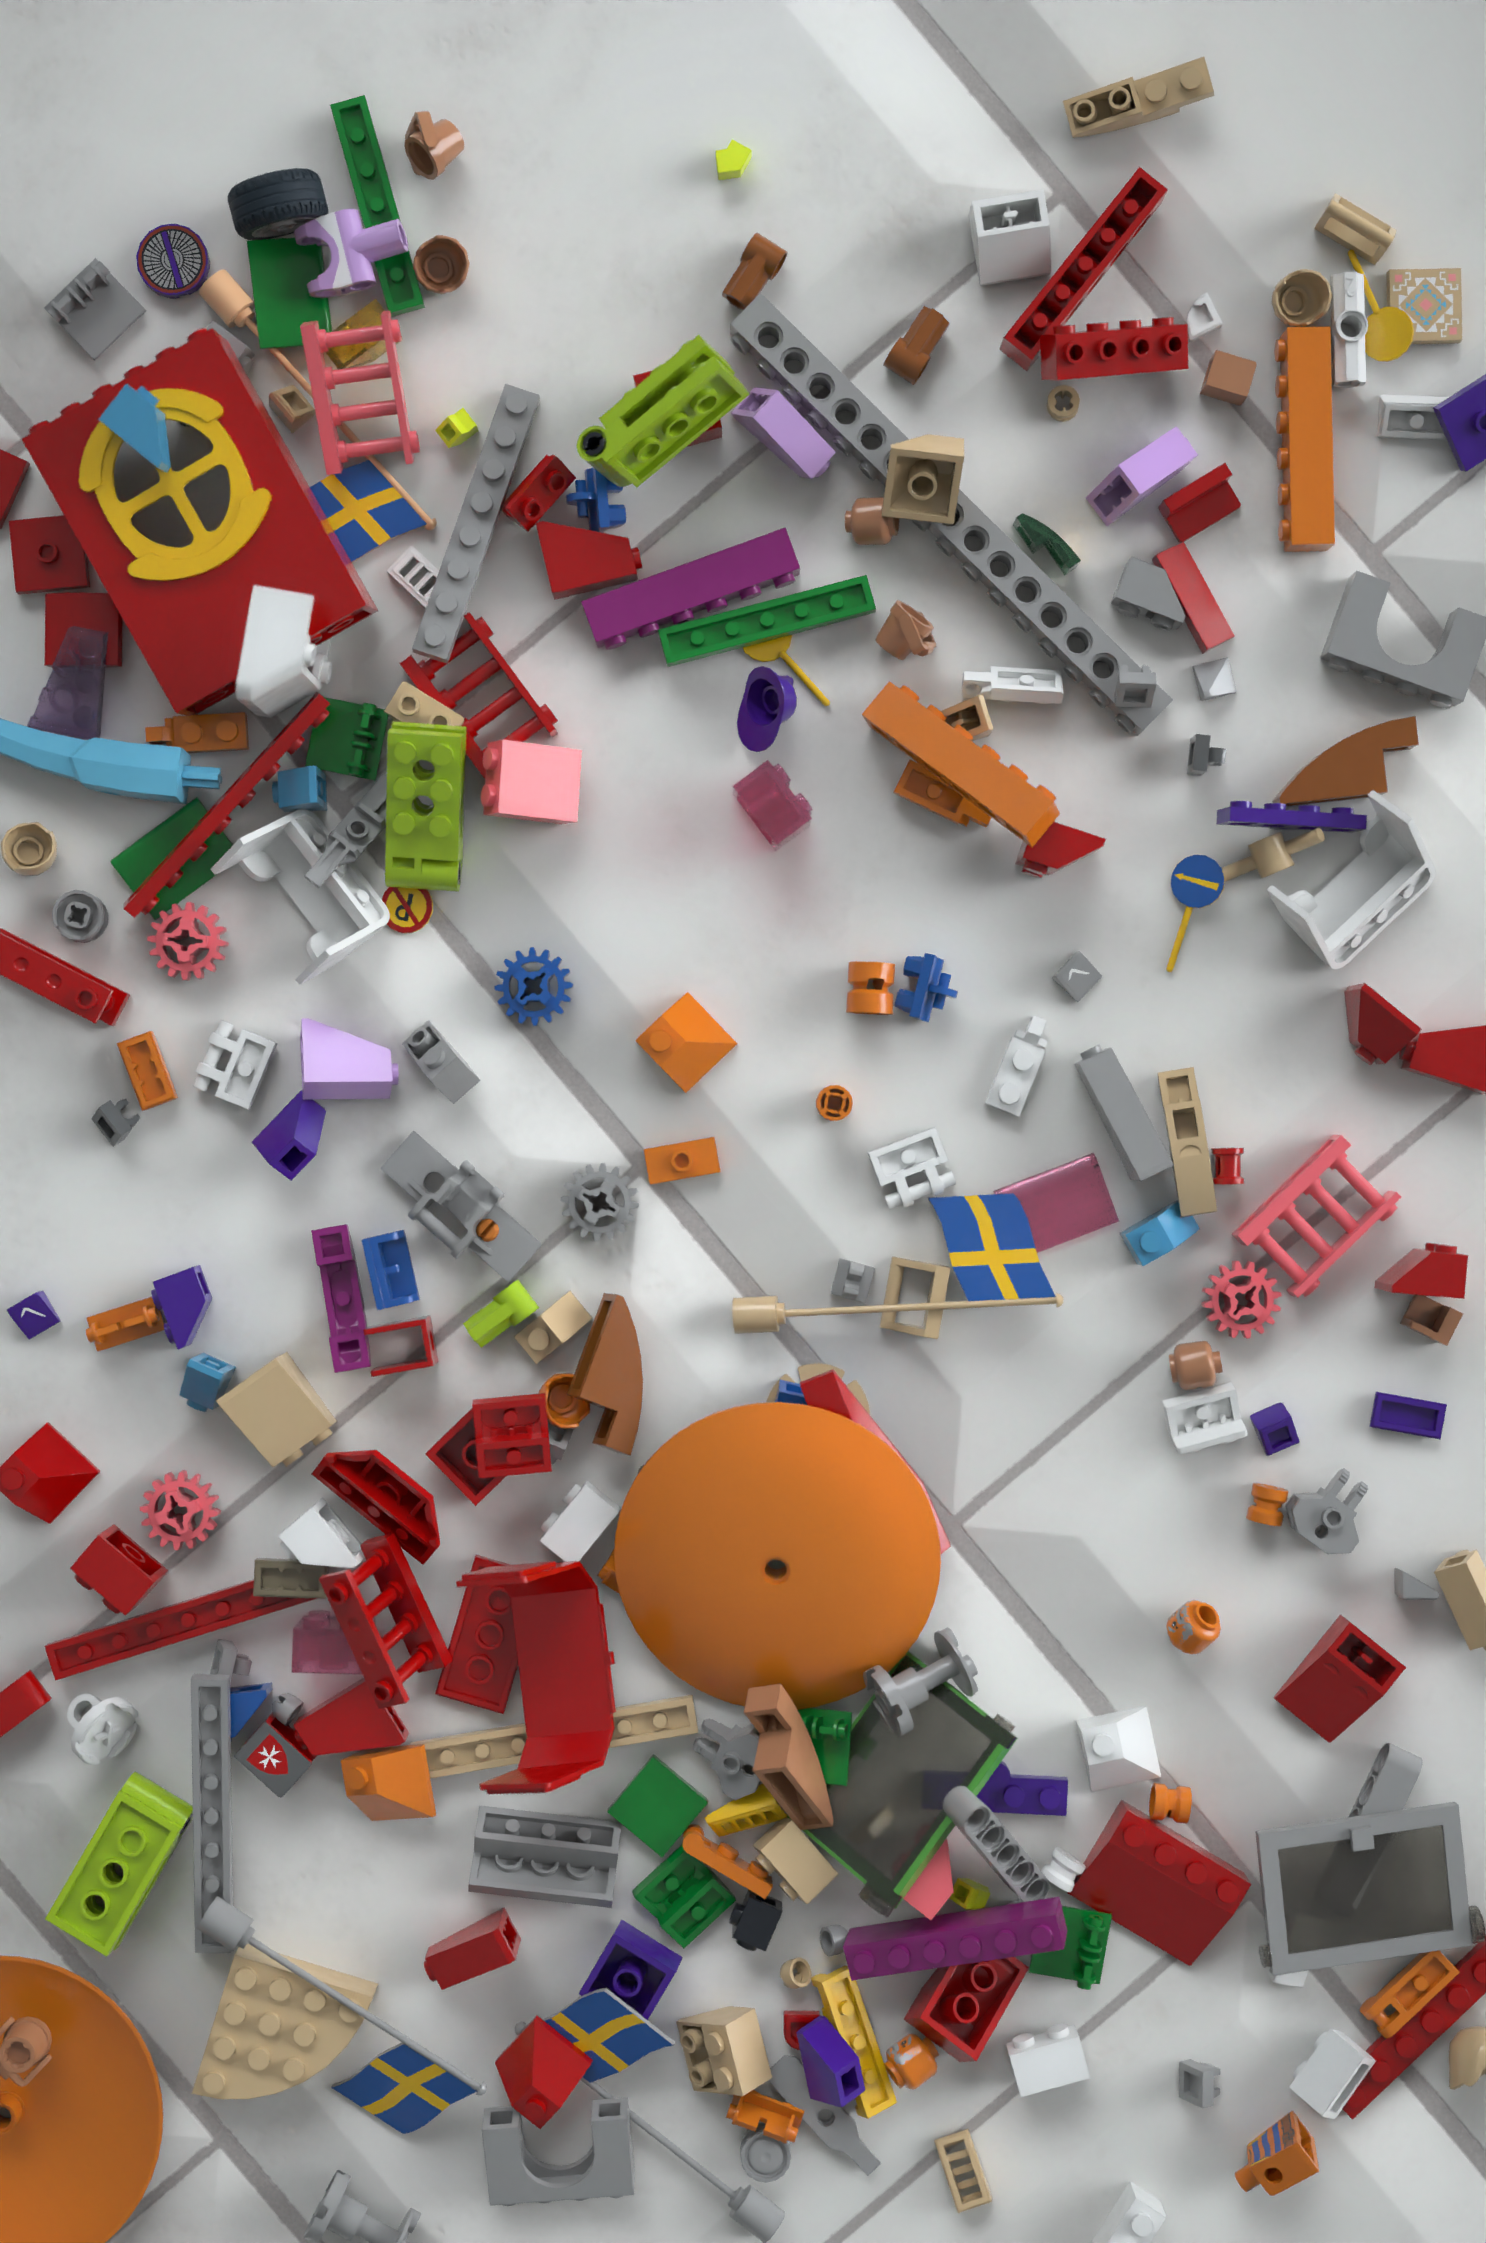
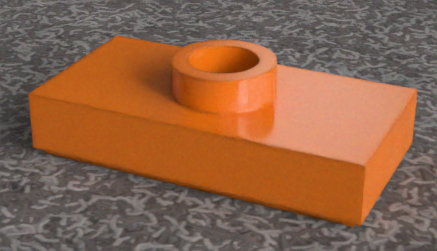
M148 1031L117 1043L142 1111L178 1099L153 1031Z
M715 1137L644 1149L650 1185L721 1172Z

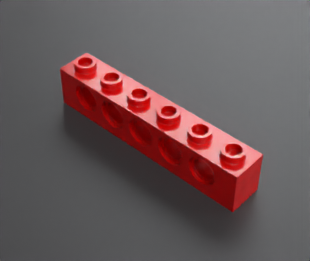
M1139 167L1003 337L999 350L1024 370L1028 371L1041 355L1040 335L1053 334V326H1063L1066 324L1161 205L1168 189Z

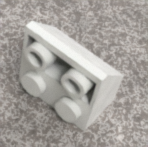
M1044 189L972 201L968 217L980 286L1051 274L1050 224Z

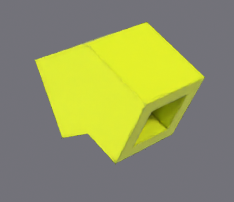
M733 139L727 149L715 150L718 180L740 178L752 158V150Z
M461 408L455 414L447 416L435 431L447 447L451 448L462 444L479 430L466 410Z
M957 1878L953 1887L954 1892L949 1899L964 1909L974 1910L984 1908L991 1893L988 1887L969 1878Z

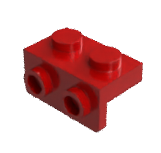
M546 454L504 501L501 511L509 519L529 532L572 484L576 477L557 456H548Z

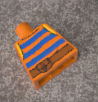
M1291 2111L1247 2145L1248 2164L1234 2174L1237 2182L1245 2192L1261 2184L1268 2195L1275 2196L1319 2172L1315 2140L1294 2111Z

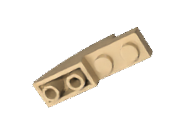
M1201 57L1135 81L1133 77L1064 100L1063 104L1072 137L1077 138L1125 129L1179 113L1180 107L1214 96V90L1205 57Z
M1194 1067L1159 1072L1157 1076L1169 1140L1170 1156L1174 1164L1172 1168L1181 1217L1217 1212L1209 1150Z

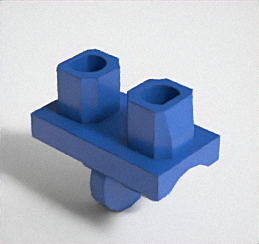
M593 467L586 469L585 480L575 481L576 492L566 495V504L577 506L578 518L588 517L589 530L603 533L607 529L623 526L626 523V508L624 505H608V493H620L623 487L614 485Z
M925 953L924 957L907 956L903 975L916 978L918 982L915 992L899 989L894 1004L895 1007L909 1013L910 1017L929 1022L932 1007L943 1010L946 997L956 999L958 991L948 988L951 975L941 973L944 959Z

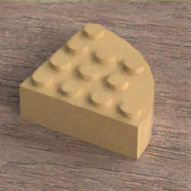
M247 1944L244 1949L239 1947L233 1957L192 2094L216 2099H252L277 2094L299 2085L326 2068L347 2047L363 2023L364 2018L252 1945ZM280 1954L368 2011L378 1983Z

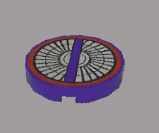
M179 224L160 225L149 231L140 242L136 255L138 272L147 287L157 295L170 299L180 298V296L187 294L191 295L198 291L206 281L210 269L208 250L200 236L189 227Z

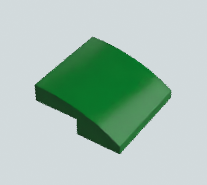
M683 1844L632 1890L634 1898L658 1919L660 1927L683 1949L736 1901L735 1896L705 1863L688 1854L684 1850Z

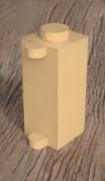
M1463 1550L1456 1553L1455 1556L1445 1558L1434 1573L1469 1650L1481 1647L1486 1650V1568L1477 1550L1470 1552L1469 1550Z

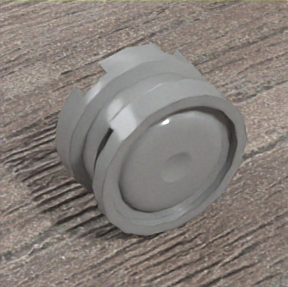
M73 890L57 899L53 907L52 919L54 926L63 936L75 942L88 943L96 940L104 933L108 925V912L106 906L99 898L86 891Z
M762 2122L758 2124L756 2132L747 2129L742 2137L740 2151L742 2167L747 2175L756 2181L767 2183L776 2181L786 2173L790 2165L791 2149L789 2141L784 2144L781 2141L762 2135L766 2123Z

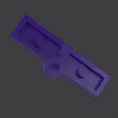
M1231 801L1230 807L1217 810L1216 825L1270 827L1273 830H1314L1320 828L1322 831L1353 833L1366 830L1367 815L1354 814V808L1347 807L1332 808V813L1320 812V806L1301 805L1298 806V811L1286 810V804L1266 803L1264 804V809L1252 808V802Z
M1001 1761L977 1795L993 1813L1067 1816V1777L1010 1774L1008 1766L1003 1761ZM924 1770L923 1809L943 1810V1801L952 1789L961 1786L970 1772Z

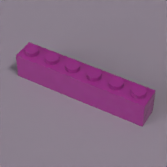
M785 527L581 602L597 647L605 646L606 650H611L626 644L625 638L636 634H639L640 638L651 636L657 633L658 629H660L659 626L673 621V624L677 625L694 619L693 614L705 609H707L708 613L722 610L728 606L727 601L738 597L742 601L755 598L762 594V588L773 584L776 589L788 586L796 581L795 576L800 575V566Z
M1060 1897L935 1915L932 1920L927 1917L850 1928L843 1949L852 1981L1064 1950L1067 1926Z

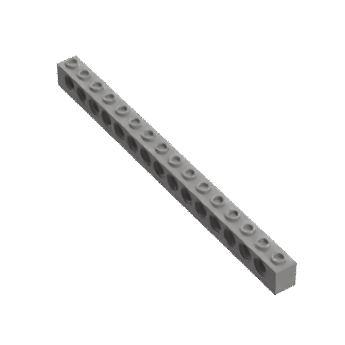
M760 293L730 323V334L732 335L730 340L732 344L744 355L749 352L758 361L756 366L759 371L769 380L774 377L783 386L782 392L794 405L800 402L809 411L807 414L809 420L821 431L826 428L835 437L833 442L836 447L846 456L851 453L860 462L858 466L866 477L871 481L877 478L885 486L891 445L909 439ZM764 335H772L778 340V343L772 348H765L760 345L759 339ZM790 360H797L803 364L804 369L799 373L793 374L788 372L784 365ZM816 385H822L829 390L830 394L824 399H817L811 395L810 389ZM847 410L854 415L855 420L851 424L845 425L838 422L835 415L839 411ZM872 435L879 439L881 445L875 450H869L862 445L861 440L865 436ZM960 489L955 513L957 523L955 525L945 526L942 523L912 520L919 529L924 532L928 529L937 538L935 543L943 553L949 557L954 554L963 563L961 569L972 581L977 582L980 580L989 589L986 593L999 607L1005 605L1014 614L1012 619L1019 628L1026 633L1031 630L1040 639L1038 642L1039 647L1051 658L1056 655L1066 665L1063 668L1066 674L1076 683L1082 681L1091 690L1089 695L1095 703L1102 708L1108 706L1117 715L1115 721L1125 732L1130 734L1133 731L1138 736L1173 701L1156 684L1151 708L1115 706L1114 694L1121 666L1128 665V672H1141V668ZM969 536H976L982 541L983 548L976 552L970 551L966 548L964 539ZM995 561L1003 562L1008 568V574L1004 577L995 576L990 570V564ZM1021 586L1030 588L1034 594V600L1031 602L1020 601L1016 596L1015 590ZM1047 611L1055 613L1059 618V626L1055 628L1045 626L1041 620V614ZM1070 637L1082 639L1085 645L1084 652H1072L1067 646V639ZM1095 662H1104L1109 666L1110 676L1108 678L1102 679L1094 674L1093 664Z

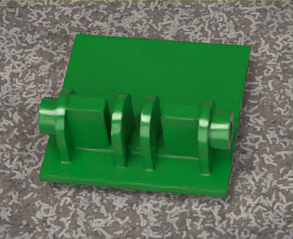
M324 697L330 703L326 708L330 713L316 729L312 728L305 766H317L320 770L376 781L389 718L385 713V709L377 708L376 705L370 703L357 704Z
M817 1708L799 1709L798 1712L802 1717L819 1759L825 1783L848 1786L852 1712Z
M1062 1906L1067 1926L1064 1950L1032 1954L1029 1973L1077 1981L1078 1988L1090 1990L1092 1984L1100 1985L1112 1914Z

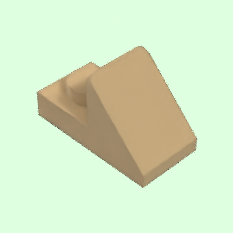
M569 1291L518 1332L514 1338L532 1360L538 1364L588 1323L592 1316L574 1294Z

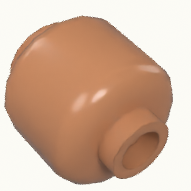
M883 497L858 498L855 500L852 510L846 511L845 530L847 533H852V537L857 544L886 545L893 536L898 534L899 518L881 516Z
M1207 1341L1178 1344L1174 1348V1354H1169L1173 1383L1178 1382L1183 1390L1211 1387L1216 1382V1373L1223 1372L1220 1352H1212L1211 1345Z

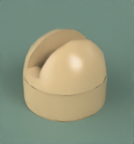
M800 1957L790 1959L780 1968V1978H782L786 1987L798 1989L810 1983L811 1968L805 1959ZM796 1968L797 1973L793 1975V1969Z

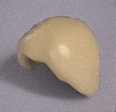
M1472 2026L1461 2029L1450 2042L1449 2087L1453 2090L1460 2088L1464 2084L1472 2087L1482 2075L1486 2074V2027Z

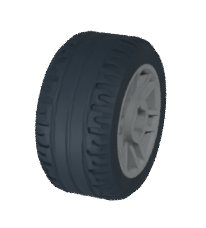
M285 169L258 175L236 184L228 194V204L235 230L239 236L247 240L272 239L293 234L299 226L328 214V205L321 179L317 173L310 169Z

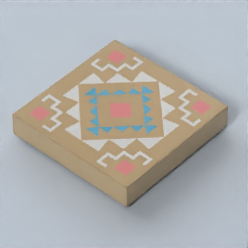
M1461 268L1389 269L1386 273L1387 307H1397L1406 312L1411 318L1414 327L1411 344L1460 343L1462 341Z

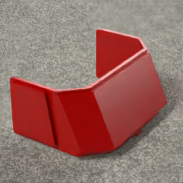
M548 1561L493 1566L462 1574V1580L456 1581V1587L502 1585L511 1597L527 1735L518 1768L480 1783V1790H486L487 1794L548 1793L581 1779L580 1775L603 1766L615 1729L613 1713L616 1712L610 1667V1665L615 1664L613 1651L608 1650L603 1604H600L598 1587L580 1561L561 1563Z

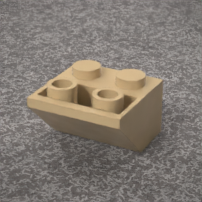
M729 2006L681 2018L676 2021L680 2043L684 2050L689 2078L694 2091L744 2096L772 2078L755 2008Z

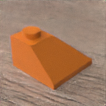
M689 992L664 1012L635 1040L685 1093L737 1045L735 1040Z
M424 1744L359 1750L340 1760L346 1796L371 1821L430 1818L436 1816Z

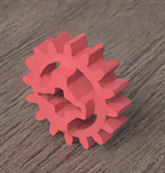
M192 902L186 903L185 910H182L176 903L172 904L173 913L171 915L161 911L159 914L163 922L161 924L151 923V926L157 930V934L147 937L148 941L156 943V948L152 949L149 954L150 956L161 957L156 966L160 969L169 966L168 976L175 978L179 971H181L182 980L189 981L192 972H194L198 979H203V969L206 968L215 972L217 969L213 961L215 959H225V956L219 952L220 947L229 946V942L220 939V935L224 934L227 929L223 926L216 927L215 924L220 917L217 914L207 917L208 907L201 905L197 912H195V906ZM197 919L206 925L210 936L204 935L199 930ZM179 920V926L172 933H167L169 928ZM189 934L190 937L203 942L195 943V945L191 944L187 949L186 946L174 942V940L188 938ZM166 947H171L177 953L179 964L169 956ZM204 950H209L205 958L197 963V956Z
M1234 1260L1232 1261L1231 1270L1224 1265L1218 1266L1221 1275L1219 1277L1211 1274L1208 1276L1209 1280L1213 1283L1212 1288L1204 1287L1202 1289L1204 1293L1210 1295L1209 1300L1201 1303L1203 1307L1211 1308L1212 1310L1206 1316L1207 1320L1215 1321L1218 1319L1219 1322L1215 1329L1222 1332L1229 1327L1228 1334L1233 1338H1236L1239 1330H1241L1243 1337L1246 1339L1251 1338V1329L1263 1334L1264 1328L1262 1324L1264 1322L1275 1323L1274 1319L1270 1316L1271 1311H1281V1307L1273 1304L1274 1299L1282 1296L1281 1292L1272 1291L1271 1289L1277 1282L1276 1278L1265 1279L1267 1269L1260 1267L1255 1272L1254 1262L1247 1261L1244 1268H1242L1240 1262ZM1236 1276H1249L1240 1284H1232L1228 1281ZM1261 1289L1264 1293L1263 1306L1260 1304L1258 1295ZM1238 1292L1245 1294V1299L1248 1301L1246 1306L1237 1305L1238 1300L1235 1298V1295ZM1219 1293L1223 1294L1225 1306L1222 1310L1219 1307ZM1250 1314L1254 1317L1249 1322L1234 1323L1243 1315Z
M186 1470L179 1472L177 1479H175L172 1472L164 1475L165 1484L157 1479L152 1482V1486L156 1491L148 1490L144 1493L143 1496L150 1502L140 1507L141 1512L148 1513V1518L141 1523L142 1526L151 1525L153 1527V1530L148 1535L150 1539L157 1535L162 1537L160 1541L161 1547L172 1541L174 1550L181 1549L183 1542H186L188 1548L191 1549L196 1546V1537L202 1542L209 1537L205 1529L214 1530L218 1524L211 1520V1517L221 1514L220 1509L213 1508L212 1506L219 1499V1495L210 1496L207 1491L210 1490L212 1484L209 1482L203 1486L200 1485V1474H196L190 1480ZM184 1488L192 1490L197 1497L186 1493ZM166 1492V1495H164L166 1503L161 1510H158L159 1500L162 1494ZM177 1505L179 1507L186 1506L187 1513L184 1515L181 1513L175 1514L173 1508ZM203 1510L202 1521L195 1529V1517L199 1511ZM166 1523L174 1527L176 1532L167 1529L163 1524Z

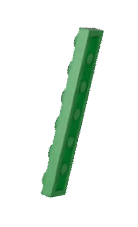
M365 95L331 104L330 107L364 227L369 228L395 219L400 220ZM409 249L408 252L375 261L382 291L391 317L425 308Z
M867 575L658 629V635L667 667L869 615L876 612V606Z

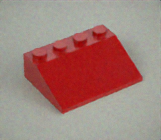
M1121 1800L1084 1861L1085 1870L1082 1874L1075 1877V1886L1071 1892L1067 1893L1098 1912L1112 1914L1111 1920L1191 1966L1234 1915L1252 1884L1241 1870L1157 1820L1150 1819V1816Z

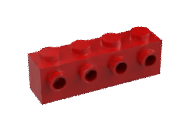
M1174 317L1152 318V326H1141V320L1119 321V328L1108 329V322L1086 324V331L1075 332V325L1053 326V334L1040 335L1041 380H1068L1188 369V324H1174Z

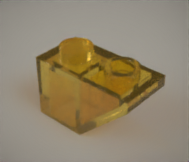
M374 299L332 332L382 325L381 314L385 310L377 299ZM385 340L330 347L329 352L325 353L337 369L359 367L373 362L386 353L387 350Z

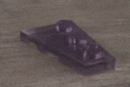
M76 626L68 628L52 665L51 675L40 693L39 703L34 715L30 717L27 727L86 740L94 737L100 738L108 641L107 632Z

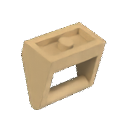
M1336 193L1314 229L1345 248L1354 250L1355 254L1374 265L1386 252L1397 231Z
M892 1257L883 1305L898 1304L905 1267L932 1272L927 1303L945 1302L950 1267ZM943 1309L925 1310L923 1327L895 1322L897 1312H882L880 1328L938 1339Z

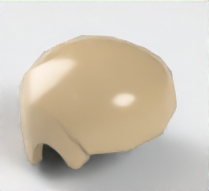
M1300 269L1289 273L1278 282L1272 293L1271 302L1275 315L1285 325L1303 327L1313 324L1326 315L1332 299V292L1329 282L1320 272Z
M39 822L21 823L7 830L1 842L2 858L11 870L20 875H40L50 869L57 857V842L53 831H49Z

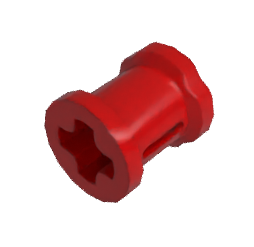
M1211 1148V1154L1215 1155V1177L1213 1178V1184H1244V1178L1241 1177V1155L1244 1154V1148Z

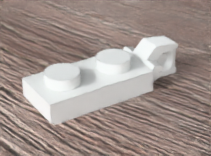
M990 666V671L987 672L964 671L962 697L970 699L983 694L986 700L1062 704V672L1060 670Z
M1033 1015L1025 1032L1019 1029L1016 1030L1014 1037H1011L985 1104L1015 1116H1020L1046 1051L1047 1041L1040 1038L1047 1022L1046 1020Z

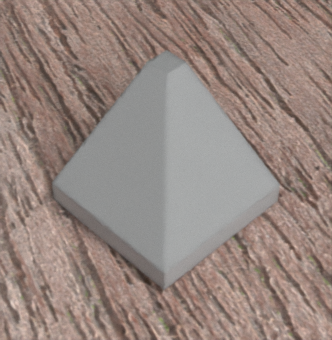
M1228 657L1193 666L1201 701L1236 693Z

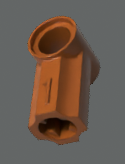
M755 233L747 244L740 259L741 263L723 290L722 296L736 308L744 310L761 293L768 280L774 279L782 267L788 252L759 233Z
M924 306L904 338L900 337L897 340L883 366L914 385L931 359L930 354L950 323L935 309Z

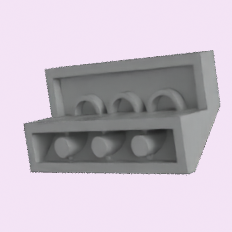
M479 1806L468 1892L612 1908L622 1824L618 1821Z

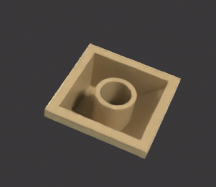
M927 434L892 444L881 516L954 525L964 461V438Z

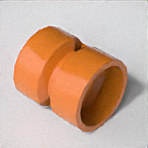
M861 961L849 962L848 983L853 986V989L847 993L846 1013L893 1015V994L888 991V987L894 984L895 964ZM869 980L873 981L874 989H867Z

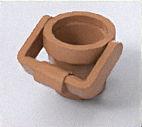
M422 111L414 113L405 134L404 147L414 173L434 180L464 150V140L453 123L446 119H441L433 124L430 112Z
M897 600L890 609L891 612L875 639L876 642L884 650L900 660H904L911 652L919 656L930 655L936 647V642L931 633L934 629L933 625L924 617L923 613Z
M11 2016L0 2027V2036L5 2032L0 2047V2075L5 2080L10 2078L18 2086H26L52 2059V2056L47 2054L52 2043L51 2032L47 2025L38 2018L28 2016L15 2021ZM38 2064L24 2079L17 2074L25 2072Z

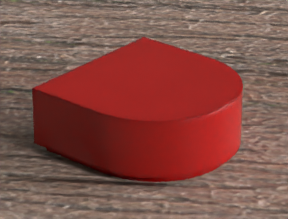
M784 2010V2038L790 2047L800 2050L796 2032L819 2017V2011Z

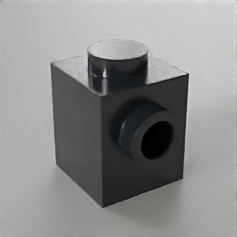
M748 1889L743 1903L735 1904L729 1918V1924L733 1925L732 1938L737 1939L736 1943L750 1951H756L758 1948L766 1952L783 1912L782 1901L770 1896L764 1899Z

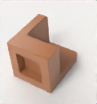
M1216 350L1209 361L1200 394L1241 406L1248 396L1257 363Z
M1414 1295L1400 1324L1437 1343L1447 1346L1463 1313L1442 1305L1424 1295Z

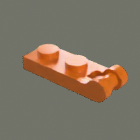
M697 1824L689 1825L683 1832V1848L688 1854L762 1898H767L773 1888L772 1877L758 1862L752 1860L751 1863H748L738 1857L739 1852L732 1846L724 1842L717 1845L704 1837L702 1827Z
M1440 1950L1419 1953L1384 1988L1361 2005L1360 2013L1367 2020H1373L1377 2024V2031L1384 2038H1390L1460 1972ZM1391 2003L1396 2011L1391 2015H1387L1383 2010Z

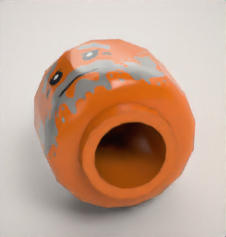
M1196 1600L1188 1601L1168 1618L1166 1625L1171 1643L1182 1652L1192 1655L1201 1653L1219 1637L1221 1630L1219 1615L1216 1610L1209 1604Z
M907 2034L888 2048L886 2052L887 2062L884 2063V2066L899 2088L905 2086L908 2089L914 2090L937 2073L935 2058L939 2056V2053L927 2037L921 2040L915 2034Z

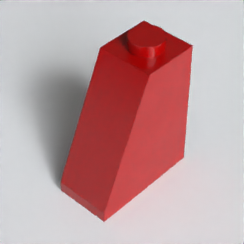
M545 521L536 522L554 600L638 580L636 570L643 568L638 547L631 548L629 538Z
M1486 1025L1419 1033L1400 1050L1399 1059L1403 1060L1400 1069L1473 1092L1486 1094Z
M364 1678L300 1716L294 1723L296 1730L293 1732L300 1747L304 1750L308 1748L312 1756L398 1746L404 1743L409 1735L408 1730L393 1706L378 1709Z
M504 1907L430 1946L425 1956V1971L432 1982L437 1980L441 1990L514 1962L517 1957L521 1937Z

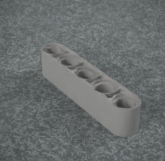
M1391 1743L1384 1744L1348 1817L1402 1810L1420 1774L1422 1758ZM1391 1833L1373 1835L1375 1849L1353 1852L1350 1839L1337 1841L1316 1884L1313 1901L1345 1917H1350L1364 1893Z
M958 1786L952 1789L943 1801L945 1814L999 1878L1023 1902L1044 1899L1050 1887L1048 1879L994 1813L967 1787Z

